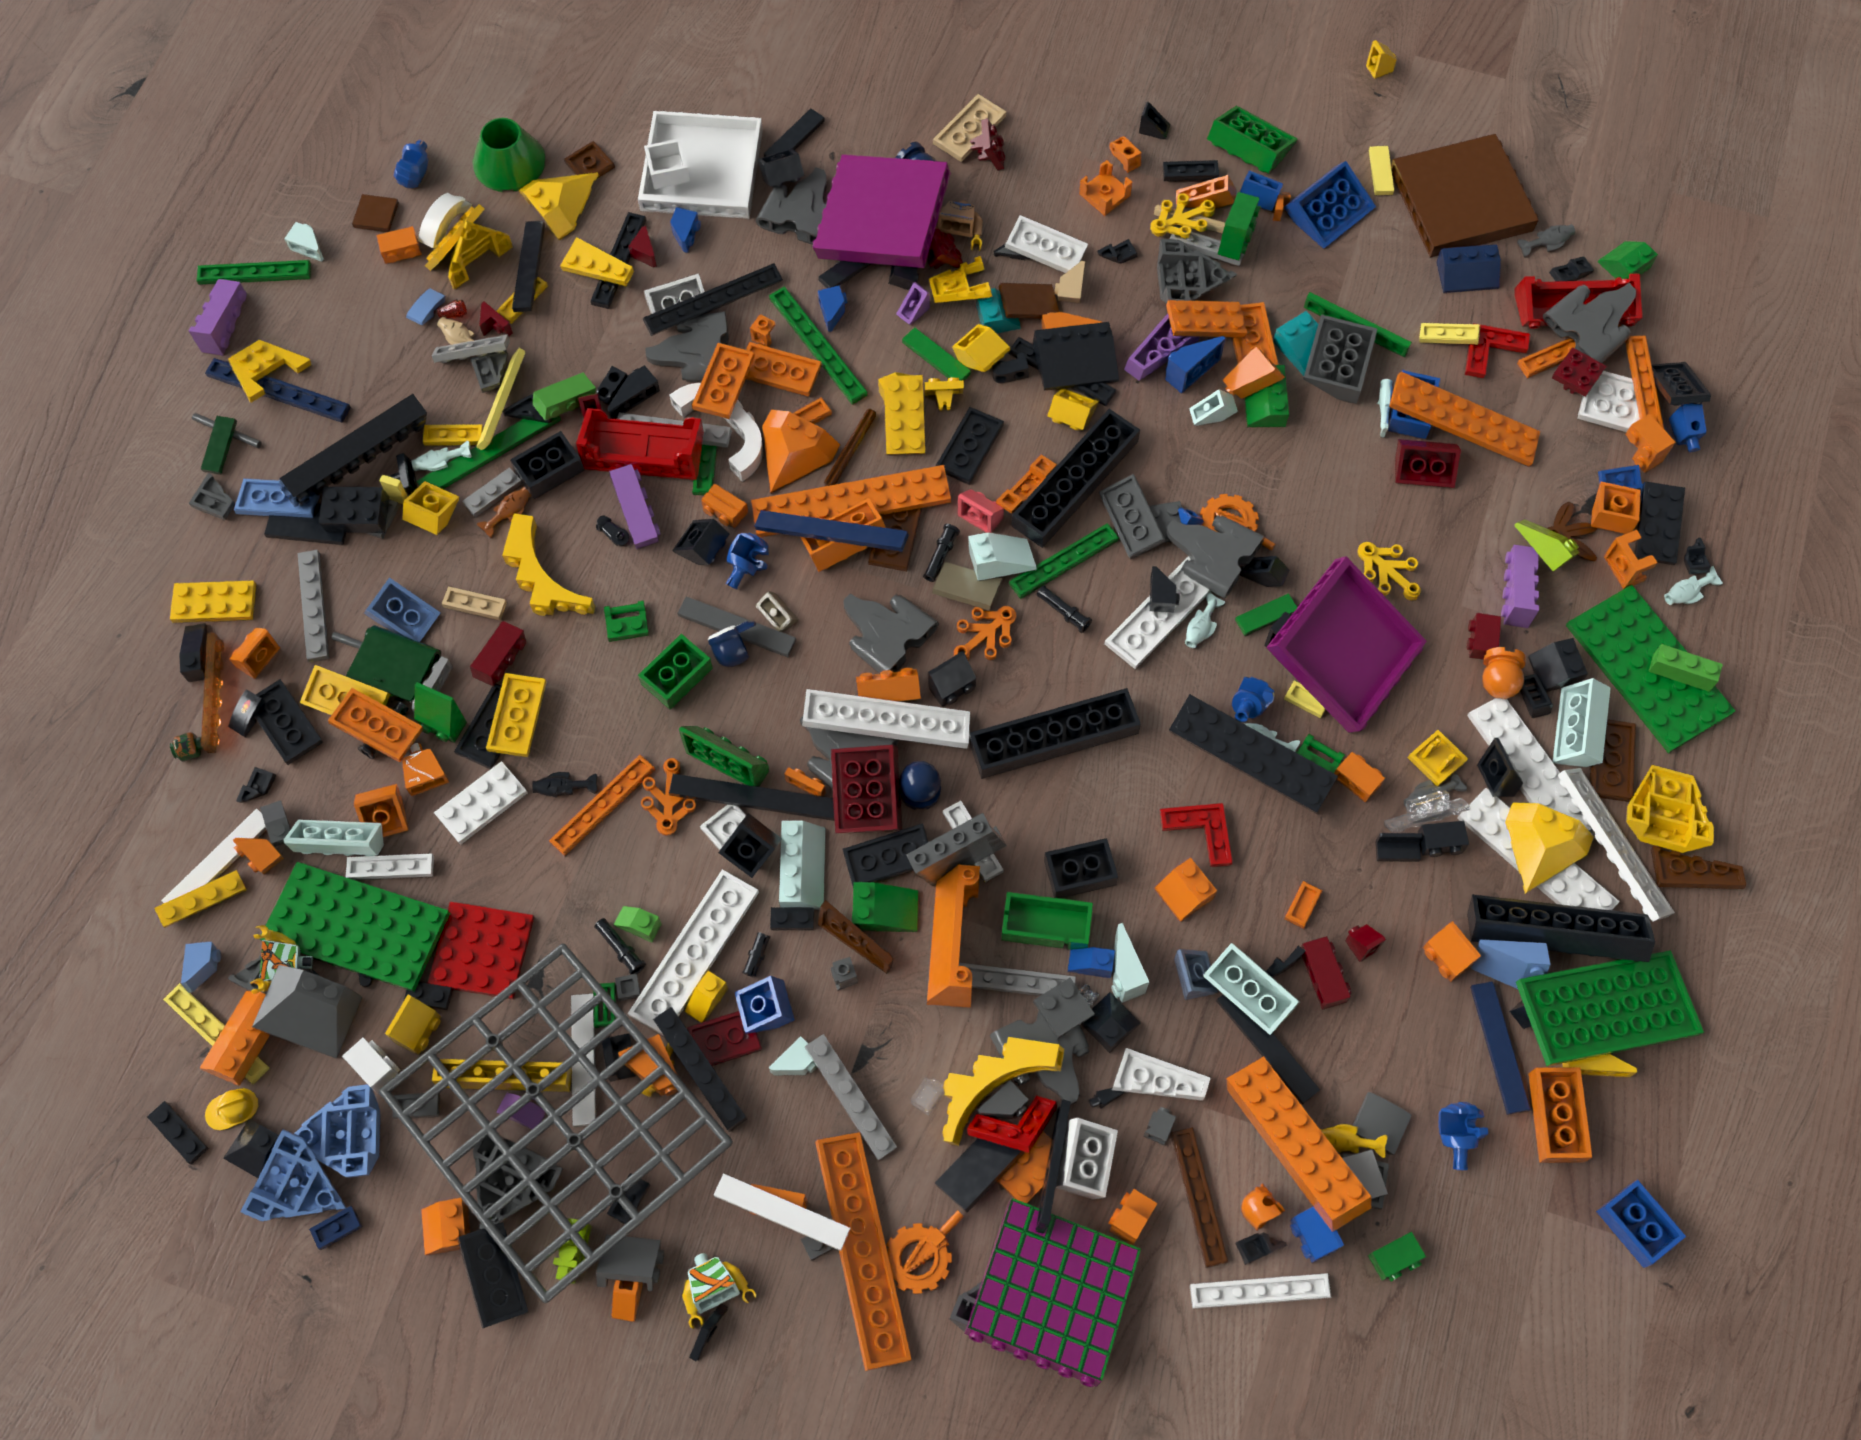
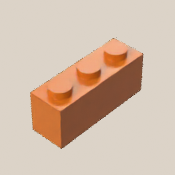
M903 668L899 672L885 670L880 672V674L874 675L872 673H862L856 677L858 696L897 702L921 699L917 669Z

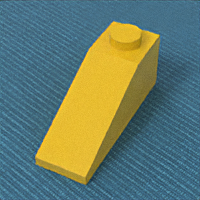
M1611 1054L1562 1063L1563 1067H1580L1581 1075L1631 1077L1637 1073L1636 1067Z

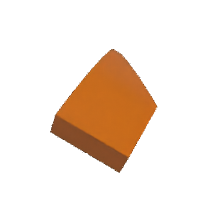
M1289 192L1279 194L1273 214V221H1280L1283 207L1291 199Z

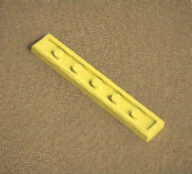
M521 348L511 357L476 446L480 450H484L491 443L525 355V351Z
M179 983L163 1000L213 1046L225 1025ZM257 1056L245 1078L254 1085L270 1067Z

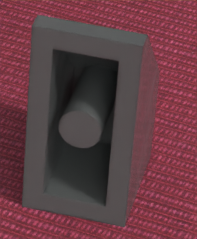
M282 801L260 807L272 845L276 847L285 844L284 838L291 830Z
M1010 1080L977 1110V1114L999 1119H1012L1016 1115L1020 1117L1028 1109L1029 1099Z

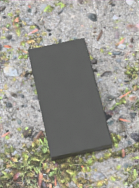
M1134 474L1099 491L1130 560L1166 542Z

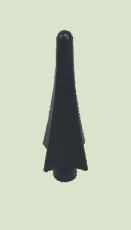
M1112 1088L1096 1091L1094 1097L1089 1099V1104L1092 1108L1099 1105L1100 1109H1102L1126 1092L1112 1090Z

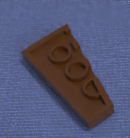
M1657 846L1651 848L1658 887L1744 889L1746 887L1742 866L1717 860L1711 862L1695 855L1689 857L1681 855V852L1674 850L1670 852L1661 850V847Z
M827 900L823 902L820 906L818 925L887 974L893 964L894 958H892L891 954L877 945Z

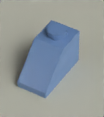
M213 942L192 943L185 946L181 984L188 993L194 992L217 971V963L221 960V953Z

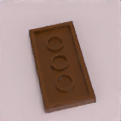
M922 508L880 515L886 528L907 531L909 536L903 552L872 547L868 565L907 572Z
M1607 719L1603 762L1590 766L1589 782L1600 798L1630 802L1633 798L1636 723Z

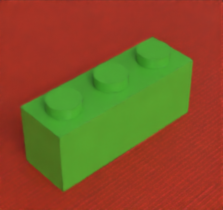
M583 372L535 391L533 406L545 421L550 418H556L560 414L580 407L578 397L595 394L596 387Z
M1661 644L1653 654L1649 672L1710 692L1719 681L1723 664Z

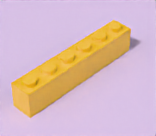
M439 1059L449 1072H452L465 1061ZM479 1060L458 1077L456 1081L463 1089H481L508 1066L504 1061ZM527 1062L521 1069L533 1083L537 1084L562 1063ZM434 1068L432 1081L434 1084H437L443 1078ZM572 1069L567 1070L543 1091L570 1092ZM513 1073L494 1090L526 1091V1088Z

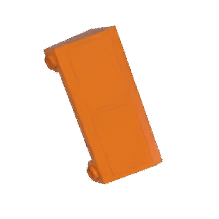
M957 865L936 882L927 1005L971 1008L972 972L965 966H959L963 907H967V902L970 898H978L980 866Z

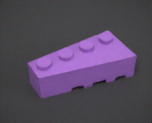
M218 279L209 295L210 301L204 303L202 307L203 313L202 315H197L195 319L197 324L195 327H190L189 333L201 352L224 355L225 350L229 346L231 333L235 330L236 319L240 316L242 303L246 300V291L240 282Z
M630 464L609 471L636 549L659 542L658 535H661L657 523L653 524L651 517H654L651 505H646L645 499L648 497L645 488H640L638 481H641L638 469L634 470L633 465Z

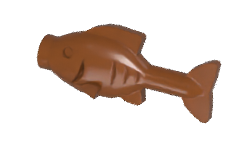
M524 487L508 494L501 501L500 505L494 508L497 514L488 522H478L477 526L485 531L489 538H492L494 527L501 520L509 519L512 522L514 513L523 514L531 494Z

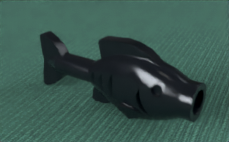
M555 772L540 780L532 781L533 793L557 798L564 794L572 795L573 789L587 788L590 792L597 794V774L591 775L587 780L572 781L569 779V772Z

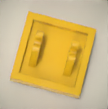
M956 377L948 378V381L932 378L928 379V382L924 384L925 395L936 396L939 411L943 410V405H946V409L949 411L952 394H963L964 380L959 381V378Z
M1439 730L1407 757L1436 786L1442 784L1468 760Z

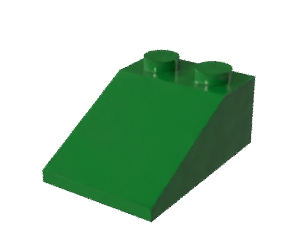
M416 682L414 720L423 727L422 732L426 734L431 732L444 742L449 740L455 743L467 724L455 700L450 696Z
M854 882L852 923L861 931L917 932L918 890L880 883Z

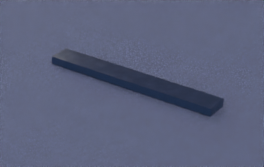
M214 358L205 372L206 376L242 388L230 364ZM264 376L256 381L264 389L265 395L263 396L341 423H343L351 409L348 403L269 376Z
M764 510L760 511L754 525L755 529L759 531L903 552L909 536L908 532L903 530Z

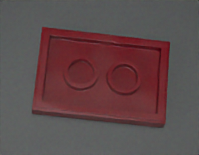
M739 1011L687 1027L688 1032L711 1066L762 1050L757 1032L745 1033Z

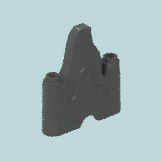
M815 167L807 178L796 184L788 197L785 185L774 188L756 218L757 225L765 230L781 235L788 231H793L797 234L799 241L813 245V241L818 234V225L821 224L823 218V209L827 205V202L825 204L823 202L827 183L825 171Z
M1630 283L1618 290L1604 292L1586 305L1583 303L1589 298L1590 290L1585 285L1578 286L1544 313L1543 319L1559 337L1572 338L1575 341V349L1603 363L1630 337L1631 331L1627 326L1618 327L1620 318L1636 296V289Z
M725 311L704 314L677 325L678 332H682V334L671 336L658 345L645 348L647 361L654 365L684 368L681 369L682 380L687 382L702 381L717 343L727 344L729 342Z
M1217 515L1212 523L1216 531L1202 525H1185L1172 520L1167 527V536L1191 559V561H1185L1181 570L1192 580L1225 599L1239 580L1238 575L1241 571L1239 565L1250 564L1263 544L1265 536L1223 515Z
M851 593L843 600L846 614L863 636H854L849 645L861 659L879 674L885 670L897 672L906 662V650L910 647L920 648L939 626L937 620L902 595L896 594L890 600L891 608L896 613L880 603L861 600Z
M803 716L800 718L801 725L803 723ZM805 727L810 733L816 749L829 760L813 756L808 761L807 766L812 773L833 789L831 749L880 745L897 746L899 739Z
M1038 1011L1037 1020L1032 1024H1026L1022 1020H1017L990 1034V1038L1002 1059H1004L1002 1053L1003 1046L1007 1043L1008 1037L1059 1044L1065 1049L1061 1071H1037L1035 1073L1041 1083L1046 1088L1055 1092L1062 1101L1063 1099L1071 1101L1070 1105L1077 1102L1079 1086L1073 1067L1072 1054H1076L1079 1058L1090 1052L1080 1025L1057 1039ZM1030 1073L1014 1077L1013 1080L1018 1086H1021L1030 1081Z

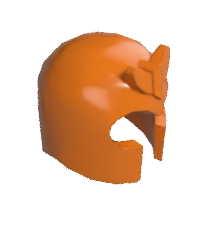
M1263 1183L1260 1187H1256L1255 1190L1249 1192L1241 1204L1243 1217L1256 1231H1259L1268 1220L1286 1211L1279 1201L1273 1198L1272 1193Z

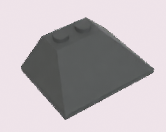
M278 965L252 1028L337 1058L362 996L344 985L310 972Z

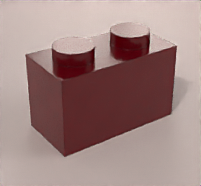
M1476 613L1473 620L1469 621L1468 632H1471V637L1468 638L1466 647L1469 650V658L1484 660L1487 650L1499 647L1501 616Z

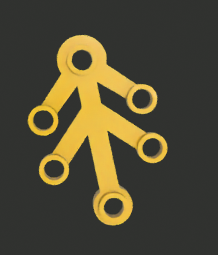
M1184 193L1179 194L1173 217L1166 220L1168 212L1172 210L1173 203L1170 200H1164L1161 204L1159 219L1151 222L1150 229L1158 237L1171 233L1185 239L1189 238L1191 228L1204 232L1207 229V221L1199 219L1196 222L1188 219L1198 215L1204 217L1213 216L1215 204L1211 200H1205L1200 207L1183 213L1184 207L1188 204L1189 197ZM1176 224H1177V225H1181L1182 227H1181V228H1177V227H1173V225H1176Z
M1371 542L1360 544L1357 553L1360 559L1364 561V575L1367 577L1366 574H1371L1372 577L1367 578L1370 582L1374 581L1376 572L1372 569L1373 561L1379 570L1378 590L1384 596L1388 595L1391 590V585L1388 583V574L1404 588L1403 595L1407 600L1413 601L1419 597L1421 592L1420 586L1417 583H1410L1395 570L1406 569L1414 571L1418 565L1417 559L1410 557L1406 561L1383 560L1380 557L1392 556L1393 558H1399L1402 555L1403 548L1398 544L1393 545L1391 548H1378ZM1381 587H1386L1387 591L1382 590Z

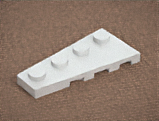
M1126 1048L1112 1090L1203 1101L1210 1077Z

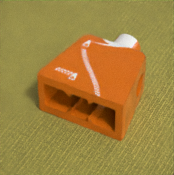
M420 743L413 744L409 749L411 755L402 759L405 787L409 794L414 796L449 783L432 750H423Z

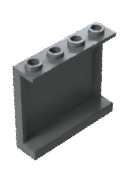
M981 813L906 854L914 872L931 886H935L939 879L957 865H973L1007 845L996 826L992 828L984 813Z

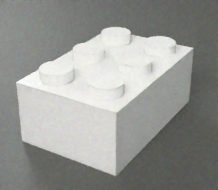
M1080 1118L1068 1120L1056 1188L1093 1200L1105 1198L1118 1130Z

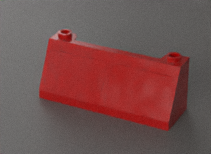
M1629 274V279L1617 277L1615 280L1542 282V279L1535 281V276H1525L1514 288L1522 327L1529 326V329H1537L1541 326H1548L1543 319V314L1578 286L1585 285L1590 290L1589 298L1583 303L1586 305L1600 294L1618 290L1628 283L1636 289V296L1620 318L1618 324H1624L1627 327L1634 326L1642 319L1640 274Z
M587 408L576 446L585 470L609 472L632 464L634 470L638 469L640 475L697 480L704 430L700 418H686L683 425L610 419L601 409Z

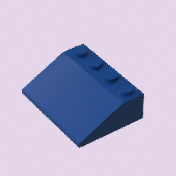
M1344 161L1284 206V209L1299 228L1322 248H1325L1372 211L1376 205L1347 161Z

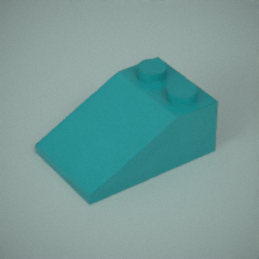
M1307 311L1277 328L1273 343L1303 376L1305 375L1318 328V323Z

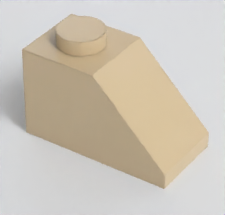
M1080 261L1060 277V282L1055 285L1054 293L1058 295V301L1080 303L1085 261Z

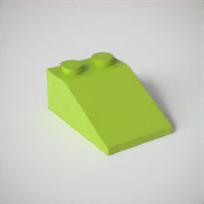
M1522 520L1514 524L1552 571L1561 568L1580 553L1577 550L1579 546L1573 539H1568L1561 534L1528 520Z

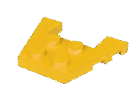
M981 256L974 258L975 262L967 264V262L960 264L961 268L953 272L949 269L929 278L935 303L992 297L989 282L969 287L966 275L984 270Z
M262 340L254 342L228 358L229 364L250 403L265 395L264 389L256 381L278 367L286 364L296 373H300L311 366L309 358Z

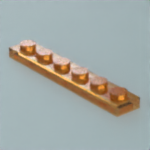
M207 633L201 746L207 753H216V748L220 741L217 729L220 726L218 709L221 707L219 690L222 688L220 671L223 670L221 652L224 651V642L216 633Z

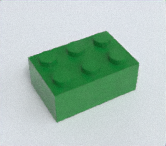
M1241 192L1237 193L1224 226L1217 255L1239 261L1241 254L1246 253L1248 243H1250L1252 233L1256 227V218L1261 206H1258V197Z
M681 633L638 674L641 685L671 710L713 669L711 658Z

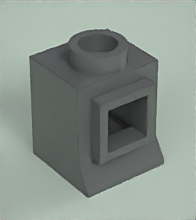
M850 957L832 963L831 973L837 990L858 984L857 975Z
M1160 1107L1157 1112H1153L1146 1128L1148 1130L1145 1131L1143 1137L1165 1145L1176 1116L1172 1115V1111Z

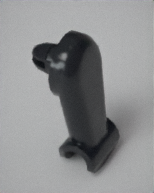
M604 515L600 516L597 519L596 529L599 532L602 531L616 546L626 545L629 541V533L612 523L611 518Z

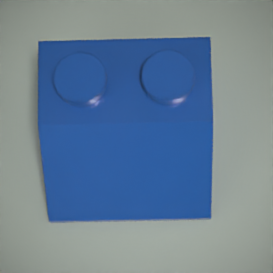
M769 976L735 992L742 1024L747 1034L777 1029L795 1020L785 983L782 979Z
M1314 1207L1307 1209L1290 1220L1292 1223L1290 1225L1291 1231L1296 1238L1299 1237L1302 1243V1253L1306 1259H1310L1311 1263L1336 1252L1344 1246L1337 1230L1332 1232Z

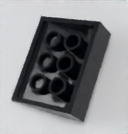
M1109 322L1034 331L1033 349L1044 391L1086 386L1101 382H1119L1114 339Z

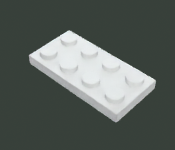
M1020 215L1006 242L1005 248L1066 273L1081 261L1088 244Z
M501 761L434 813L461 845L528 794V792Z

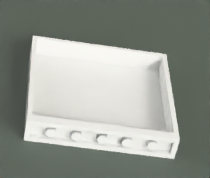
M654 111L648 145L680 138L690 182L654 189L647 158L645 157L638 196L640 211L674 213L676 207L697 212L698 215L749 219L758 165L757 159L759 158L763 132L761 118Z

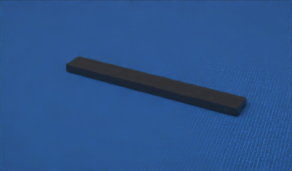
M775 263L645 316L643 321L650 335L653 336L775 285L783 279Z
M679 774L672 775L669 796L834 821L833 798Z

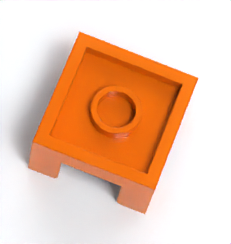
M1108 160L1100 165L1099 175L1089 183H1087V176L1081 179L1079 195L1104 216L1131 196L1133 183L1128 177L1125 178L1124 184L1112 175L1113 165Z
M1637 530L1615 538L1603 556L1623 589L1630 585L1634 586L1644 582L1647 576L1642 575V572L1654 568L1657 564L1653 555L1638 560L1630 548L1629 543L1641 539V535Z

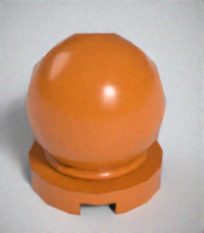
M1505 647L1487 650L1483 662L1486 666L1482 676L1483 687L1494 698L1508 699L1520 692L1524 683L1522 669L1526 664V655L1518 649H1515V652L1505 651Z

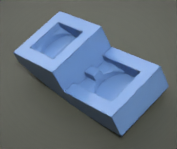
M429 288L413 304L406 318L420 325L425 324L434 317V310L445 302V295Z

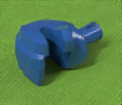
M417 140L415 144H406L403 147L402 159L397 162L394 170V177L398 184L406 188H416L421 183L427 171L429 161L425 151L427 149L425 141L420 145L422 140Z
M740 533L736 536L727 555V562L734 569L726 585L737 590L745 574L754 576L756 571L767 569V563L755 559V556L758 554L769 555V546L765 540L751 533Z
M1244 677L1232 699V707L1234 712H1236L1235 718L1240 722H1245L1248 718L1259 717L1274 701L1275 691L1269 687L1267 682L1261 679Z
M1468 1102L1453 1103L1439 1111L1440 1137L1443 1146L1453 1149V1169L1468 1170V1150L1478 1148L1479 1140L1488 1135V1128H1478L1475 1125L1476 1119L1484 1118L1483 1110Z

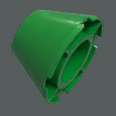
M496 118L484 125L473 156L474 173L484 186L499 192L511 189L519 191L528 183L537 180L541 176L545 168V153L541 144L515 121L508 118Z

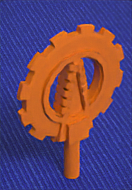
M1221 494L1219 498L1214 499L1212 497L1207 501L1208 505L1206 508L1202 507L1200 511L1204 521L1202 526L1216 531L1215 527L1212 526L1215 517L1223 515L1257 532L1258 525L1255 523L1256 520H1259L1258 513L1253 511L1252 508L1254 506L1250 501L1245 502L1242 500V496L1234 495L1233 497L1228 496V494ZM1228 508L1237 510L1242 517H1239L1237 515L1235 516V514H1231L1229 512L1227 513V511H1223V509ZM1265 538L1262 545L1272 551L1276 544Z
M958 1210L939 1230L932 1226L929 1229L924 1228L922 1223H915L912 1228L906 1229L904 1226L897 1230L899 1234L894 1239L890 1237L886 1246L889 1247L888 1258L893 1279L898 1283L896 1287L903 1291L906 1288L913 1290V1294H923L922 1290L929 1288L932 1291L939 1287L937 1283L942 1278L946 1279L950 1272L947 1270L948 1263H952V1253L947 1251L949 1243L945 1236L964 1217ZM919 1241L909 1259L902 1266L901 1256L905 1247L910 1243ZM934 1257L933 1266L928 1272L918 1276L910 1274Z

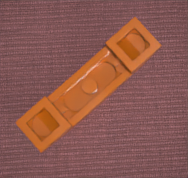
M1041 454L1030 465L1029 471L1012 489H1007L996 500V504L1011 514L1014 513L1052 472L1057 464Z

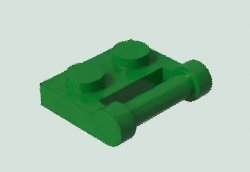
M644 600L638 601L636 604L624 606H604L609 642L649 636ZM637 611L640 614L638 616L612 619V615Z
M1311 734L1307 735L1297 752L1299 755L1332 773H1335L1345 756L1344 753H1338L1315 740ZM1309 746L1332 758L1334 762L1331 764L1307 750Z

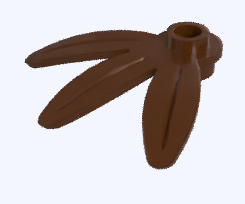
M1566 502L1558 510L1553 526L1547 529L1561 534L1568 539H1573L1579 546L1577 550L1580 553L1577 556L1588 561H1596V555L1587 545L1571 537L1590 534L1596 531L1597 528L1591 527V523L1583 522L1566 526L1573 514L1574 508L1572 502Z

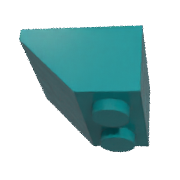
M991 289L992 297L976 299V307L981 325L990 327L995 333L1021 329L1019 318H1006L998 289Z

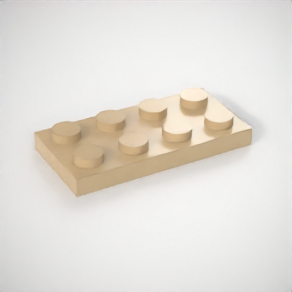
M977 94L933 139V144L962 162L972 152L970 140L982 134L981 120L988 118L992 125L997 126L1006 117V111Z

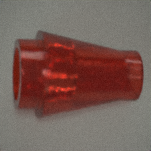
M456 299L441 308H437L439 318H462L463 315L467 314V308L463 300Z

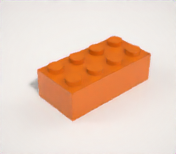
M1534 1068L1528 1075L1539 1163H1584L1592 1158L1581 1068Z

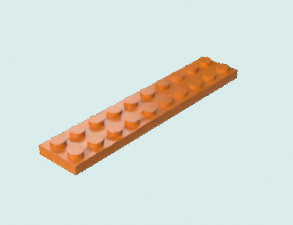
M944 465L753 499L751 504L754 522L756 523L761 510L827 520L868 498L879 515H885L892 512L896 513L951 503V496ZM756 530L758 537L779 534Z
M860 1132L819 1139L815 1143L832 1220L850 1228L841 1251L839 1250L865 1371L909 1362L912 1360Z

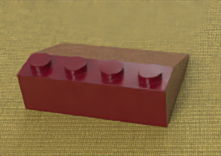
M895 745L831 749L835 834L902 830L898 747Z

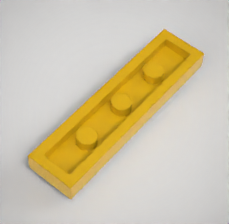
M235 870L154 909L162 926L166 928L247 889L238 871Z

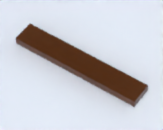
M1193 1127L1171 1132L1205 1268L1228 1263V1258Z

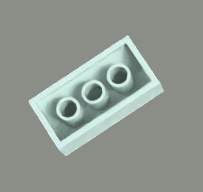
M1592 678L1561 688L1553 763L1588 767L1603 762L1610 698L1609 686Z
M297 820L284 838V843L293 852H302L303 854L323 853L324 855L378 856L384 846L382 823Z
M782 821L780 907H814V910H820V906L824 902L826 833L824 827L806 821Z
M1233 943L1226 948L1203 975L1269 1035L1280 1026L1300 1003L1297 998Z

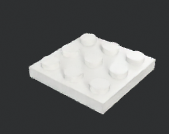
M1604 371L1588 395L1582 397L1577 419L1627 432L1631 424L1640 419L1632 379Z

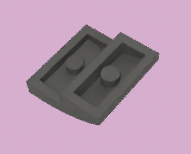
M1367 1092L1352 1126L1358 1127L1356 1134L1360 1138L1376 1140L1382 1135H1387L1386 1153L1394 1155L1412 1115L1397 1105L1371 1092Z

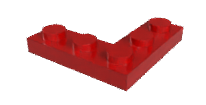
M1480 325L1478 344H1469L1465 375L1479 378L1485 377L1489 347L1526 354L1529 347L1530 333Z
M1223 803L1160 809L1162 831L1204 828L1210 867L1232 865Z
M1036 1096L1018 1125L976 1114L967 1128L968 1135L1029 1153L1057 1109V1101Z

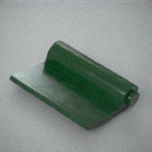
M373 625L366 630L365 638L346 677L412 702L415 697L416 682L422 683L429 667L433 668V665L439 661L441 650Z

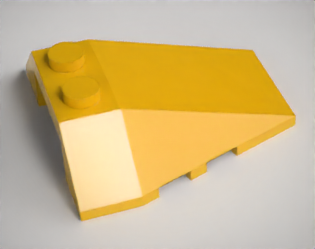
M1651 765L1627 806L1626 823L1639 841L1681 853L1711 846L1714 843V826L1707 818L1706 814L1708 811L1706 806L1702 805L1700 800L1701 793L1694 776Z

